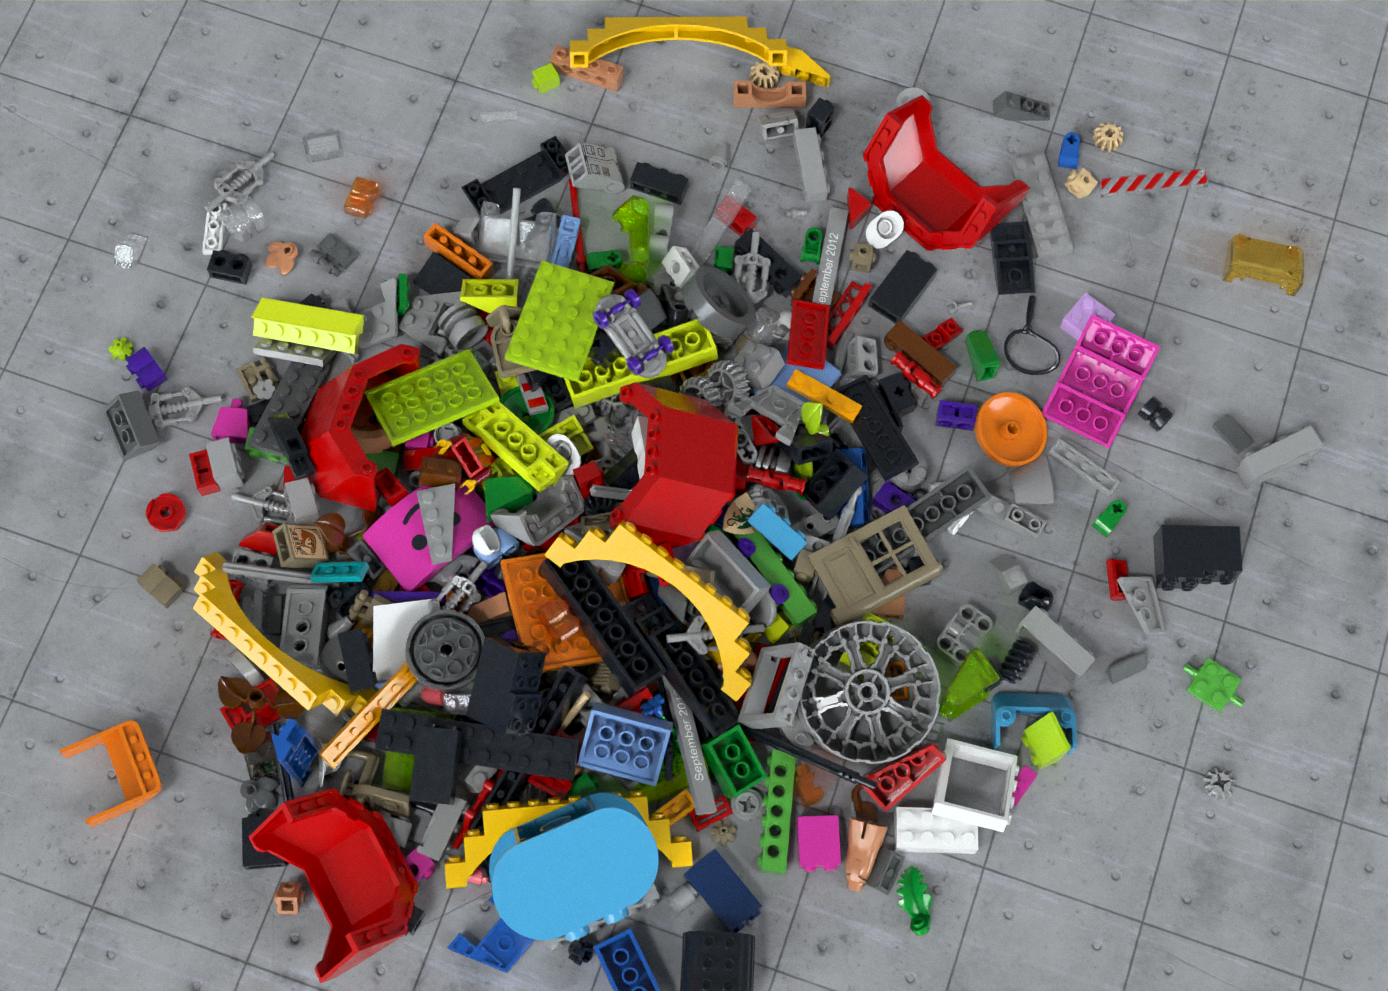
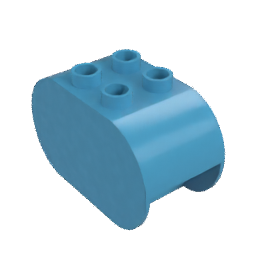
M608 792L593 793L514 827L498 839L493 847L489 862L494 903L503 921L520 935L536 940H551L565 935L567 941H573L587 935L591 931L588 924L604 918L607 924H611L629 915L627 907L642 899L653 885L658 871L659 856L652 833L642 815L632 803L617 794Z

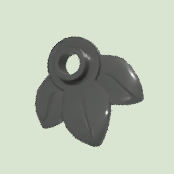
M262 777L257 781L246 780L243 782L240 793L245 798V809L250 814H257L259 808H275L276 800L271 792L278 786V783L268 777ZM248 786L254 787L255 791L252 794L246 791Z

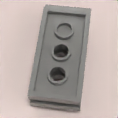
M290 584L286 593L280 650L304 666L316 672H322L320 658L327 638L326 630L328 629L330 602L327 597L331 595V586L329 584Z

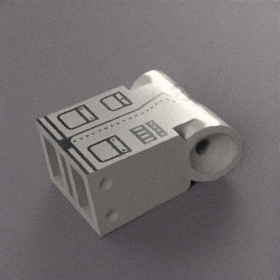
M579 142L565 154L573 187L593 190L603 189L609 194H618L624 190L615 148L605 149V147Z

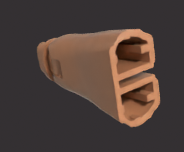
M850 817L845 863L846 874H848L846 875V879H848L846 888L862 892L863 884H866L867 878L870 876L888 826L861 818Z

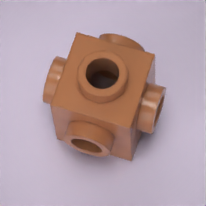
M280 883L279 890L275 891L274 902L277 903L278 914L299 913L301 904L305 903V891H302L301 883Z

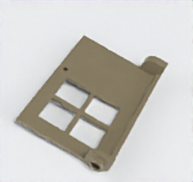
M905 505L808 555L811 564L836 607L830 611L836 627L852 623L928 581L939 577L942 574L941 570H943L941 562L934 558ZM900 521L911 541L892 550L882 530ZM878 533L889 553L871 562L860 542ZM913 545L924 566L906 575L895 554ZM892 557L902 577L884 586L873 566Z

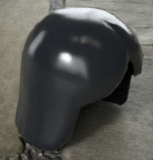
M1032 581L1022 589L1018 597V604L1030 611L1037 606L1039 609L1042 608L1048 612L1053 605L1054 597L1049 589L1043 588Z

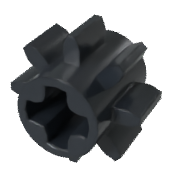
M580 938L579 942L574 940L568 948L570 954L568 958L581 966L582 962L588 963L593 957V950L591 949L593 945L583 938Z

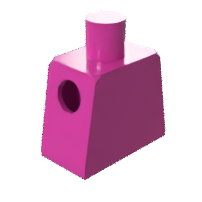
M234 398L231 401V407L220 408L211 431L214 441L229 438L231 443L246 444L251 427V417L248 410L242 408L243 400Z

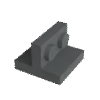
M254 590V596L242 597L243 613L263 636L282 634V595L266 596L263 590Z

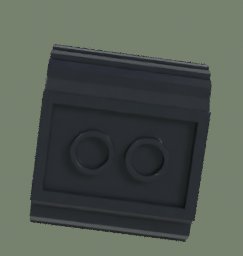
M684 932L682 938L680 991H753L755 936L734 932Z

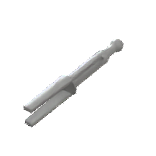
M861 486L854 492L847 505L843 508L831 543L847 535L855 513L857 498L862 493ZM818 574L815 576L808 596L812 597L819 578ZM826 590L822 598V601L828 596V592Z

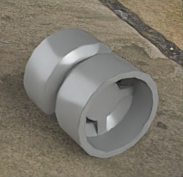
M448 423L435 429L434 438L437 443L441 439L449 441V438L462 434L463 430L459 426Z

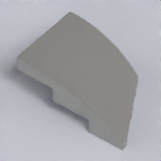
M1041 455L1032 462L1009 473L1010 492L1014 493L1016 505L1052 504L1054 502L1051 475L1046 455Z

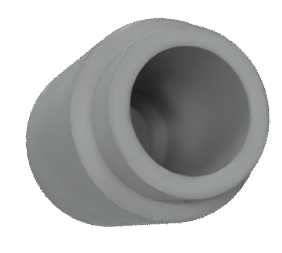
M689 883L681 885L668 896L670 900L668 905L674 912L678 910L681 913L696 901L695 898L698 896V893Z

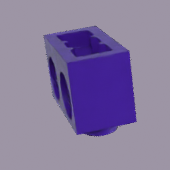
M939 400L935 426L973 431L976 423L977 405Z

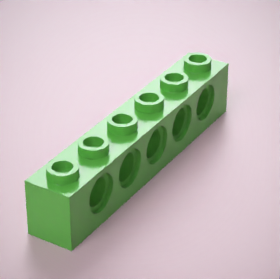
M773 749L772 754L767 756L766 767H770V775H767L765 779L768 795L764 794L763 807L767 808L766 815L762 814L761 827H765L764 835L760 834L759 847H763L762 855L758 854L757 867H761V873L785 875L796 757ZM782 768L786 774L781 777L777 776L775 770ZM775 788H781L784 791V794L782 796H776L774 795L773 790ZM775 807L780 808L782 814L774 816L771 810ZM776 827L780 830V835L772 836L769 830ZM774 847L778 850L779 854L772 857L768 854L767 850Z

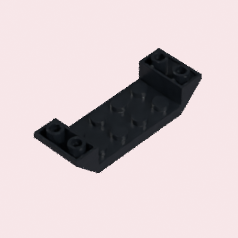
M556 135L540 144V152L481 184L478 179H475L461 187L480 217L499 216L512 209L513 188L521 189V204L559 183L569 172L565 157L567 151Z

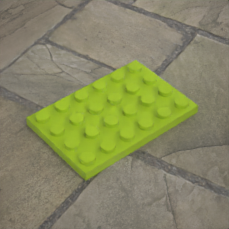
M541 260L505 354V360L579 383L599 328L592 314L595 312L598 301L607 295H611L614 282Z
M470 349L364 392L392 447L500 402L497 393Z

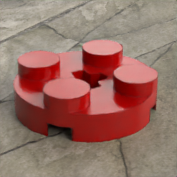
M164 493L156 499L153 498L148 503L146 517L149 524L157 531H177L186 518L185 505L176 495ZM169 509L170 515L164 517L161 512Z

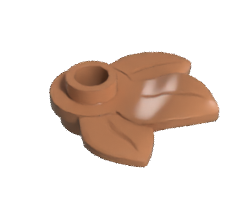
M277 241L271 243L268 246V250L271 253L266 258L265 266L267 268L279 267L281 275L285 276L294 268V259L298 256V247L292 242L283 244Z

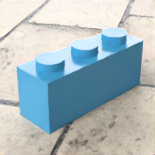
M761 503L746 521L787 558L792 560L806 545L807 542L804 540L806 536L798 529L794 531L790 528L791 523L784 516L779 518L775 514L777 510L769 503L766 505Z

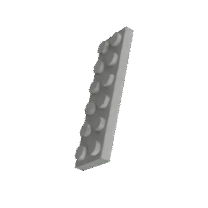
M1045 153L1010 159L1009 165L1014 181L1021 180L1030 187L1021 201V206L1037 259L1073 252L1074 248Z

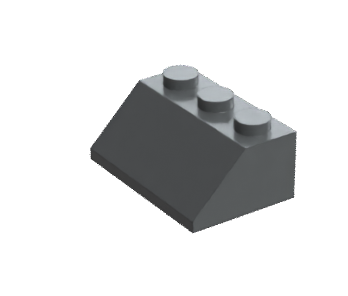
M139 390L118 394L103 409L124 461L152 450L160 442L159 435L155 431L151 416L147 412L144 399L141 397Z

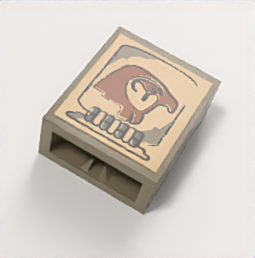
M284 523L272 531L281 567L314 568L317 563H327L330 561L323 534L317 525Z

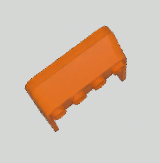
M133 720L125 721L59 750L65 758H69L100 744H104L107 748L126 802L85 819L86 824L91 827L141 807L162 790V781L141 726Z

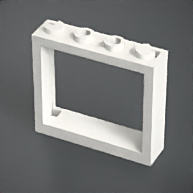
M947 738L943 749L947 757L946 761L940 765L932 814L1004 832L1006 825H1010L1012 813H1009V810L1013 808L1015 797H1012V792L1015 793L1017 781L1014 778L1018 776L1020 768L1017 766L1018 756ZM952 757L1007 771L1000 816L944 801Z

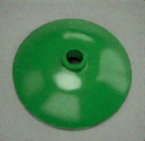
M519 386L506 392L500 399V403L537 435L548 430L554 419L553 402L544 391L543 394L549 408L548 412L531 416ZM524 416L530 417L527 420L523 419Z

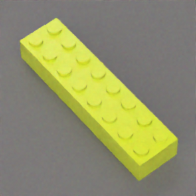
M696 319L654 334L657 340L662 335L667 336L674 346V351L666 354V365L663 371L653 378L634 375L629 370L626 359L622 354L606 370L601 366H596L591 361V358L588 357L579 383L564 378L574 408L576 409L620 393V387L673 375L718 359L717 348L710 331Z

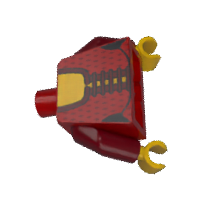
M462 433L449 438V441L441 439L435 446L443 447L438 452L439 454H445L451 446L464 470L472 478V481L467 480L460 486V488L464 485L468 487L469 490L465 494H469L474 490L475 485L478 486L491 476V464L495 462L492 450L487 447L482 438Z

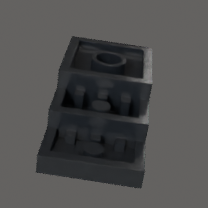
M1027 221L998 223L990 231L998 295L1035 293L1033 256H1031L1030 238L1028 239Z

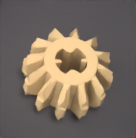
M763 60L761 64L756 61L755 66H752L750 69L749 79L758 87H769L772 89L774 84H777L779 81L780 72L777 70V66H768V63H765Z
M1109 121L1105 125L1103 123L1099 124L1095 128L1093 141L1096 142L1095 147H1101V151L1106 149L1108 153L1111 150L1116 151L1123 143L1124 133L1121 132V127H1116V122L1110 125Z

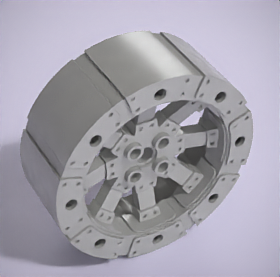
M860 621L832 628L809 646L816 650L813 657L814 664L809 669L796 714L805 730L819 747L845 760L877 764L904 756L915 745H919L927 736L936 720L940 706L938 704L939 696H941L940 680L932 657L913 635L889 623ZM844 630L849 632V636L847 638L842 637V632ZM888 636H893L894 641L892 643H888ZM871 641V643L879 645L878 655L869 668H867L861 657L859 642ZM841 647L843 648L851 665V674L841 672L826 661L832 655L831 652L837 651ZM895 654L903 661L907 671L899 676L885 678V668L890 658ZM917 671H920L922 673V677L920 679H917L915 677V673ZM859 674L864 677L862 682L857 680ZM818 676L826 677L836 682V685L841 687L842 690L827 697H816L814 683H816ZM876 684H879L881 686V690L879 692H877V688L875 686ZM865 686L869 687L871 691L867 698L861 694V690ZM911 687L913 696L910 706H902L895 702L890 693L898 688ZM849 692L854 693V698L851 700L849 699ZM866 702L872 704L870 709L865 708ZM804 704L809 706V710L807 712L806 709L803 708ZM847 706L846 715L834 731L828 725H825L820 713L833 707ZM881 710L888 711L901 721L896 728L897 730L888 735H885V732L882 730L880 722ZM863 716L868 723L870 731L869 741L857 743V741L849 740L852 728L857 720H860ZM912 717H916L918 720L914 725L910 721ZM835 740L837 742L836 748L830 746L831 741ZM878 745L882 747L881 753L875 751Z

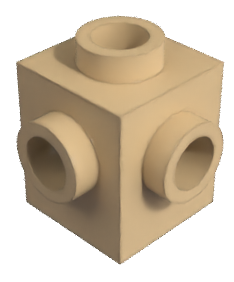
M1083 167L1078 170H1072L1067 175L1068 179L1064 185L1070 193L1079 199L1088 196L1098 182Z

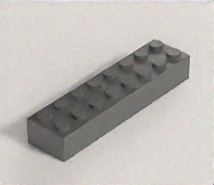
M968 465L908 506L907 510L927 543L990 500L991 495ZM900 521L882 530L892 550L911 541ZM878 533L860 542L871 562L889 553ZM912 545L895 555L901 561L916 551V549ZM889 557L873 567L879 576L894 566L895 562L892 557Z

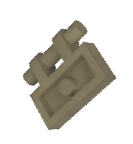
M266 357L260 359L261 365L258 367L252 361L236 369L252 403L260 400L257 394L253 392L254 386L257 385L258 381L262 380L260 374L266 373L275 389H277L280 383L279 378L273 372L272 363L268 362Z
M361 590L355 597V604L349 609V619L355 620L360 616L363 618L361 623L372 628L373 606L393 604V602L378 594L371 598L368 596L367 590Z

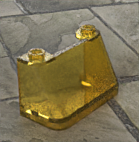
M1237 234L1228 243L1222 281L1231 283L1233 278L1239 277V280L1243 281L1245 277L1280 284L1279 289L1286 288V295L1296 296L1304 280V252L1298 246H1287Z

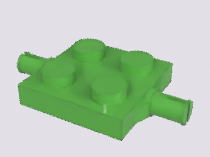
M1207 658L1198 669H1195L1188 663L1183 668L1184 671L1193 676L1186 691L1220 713L1230 701L1240 708L1245 702L1235 695L1236 688L1242 679L1210 658Z

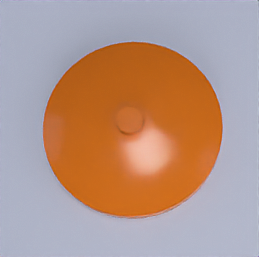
M1003 392L992 396L981 405L976 415L975 434L980 447L993 461L1007 467H1020L1032 462L1042 453L1047 441V426L1040 409L1030 399L1018 393Z

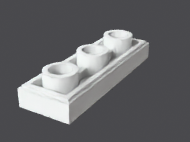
M220 203L211 212H207L202 248L203 255H212L213 250L220 251L223 249L228 209L227 203Z

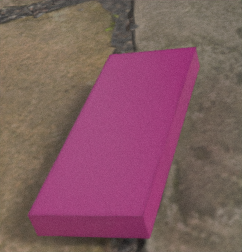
M1024 765L1018 776L1014 779L1017 781L1015 793L1012 792V797H1015L1013 806L1017 805L1038 775L1026 765Z

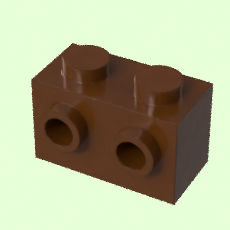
M423 456L419 469L418 485L439 487L455 483V490H457L461 479L462 465L459 461L453 459L447 460Z

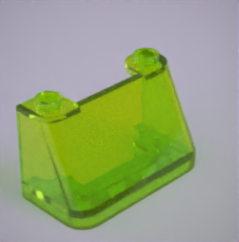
M632 195L612 213V221L620 223V232L629 233V263L623 262L620 268L616 270L637 285L645 283L649 273V204L644 198Z
M977 647L968 652L940 702L938 711L942 718H947L949 722L986 700L990 695L984 689L1000 679Z

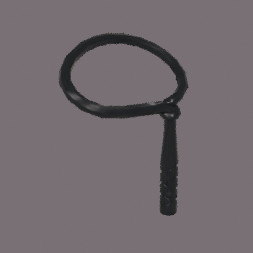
M1031 295L1028 299L1026 325L1023 329L1014 330L1007 336L1004 342V352L1008 362L1019 372L1029 375H1044L1051 373L1057 368L1060 363V353L1057 346L1050 340L1032 331L1031 322L1034 315L1036 297ZM1022 333L1030 334L1046 343L1054 350L1056 355L1054 365L1038 371L1027 370L1018 366L1009 355L1008 343L1015 334Z

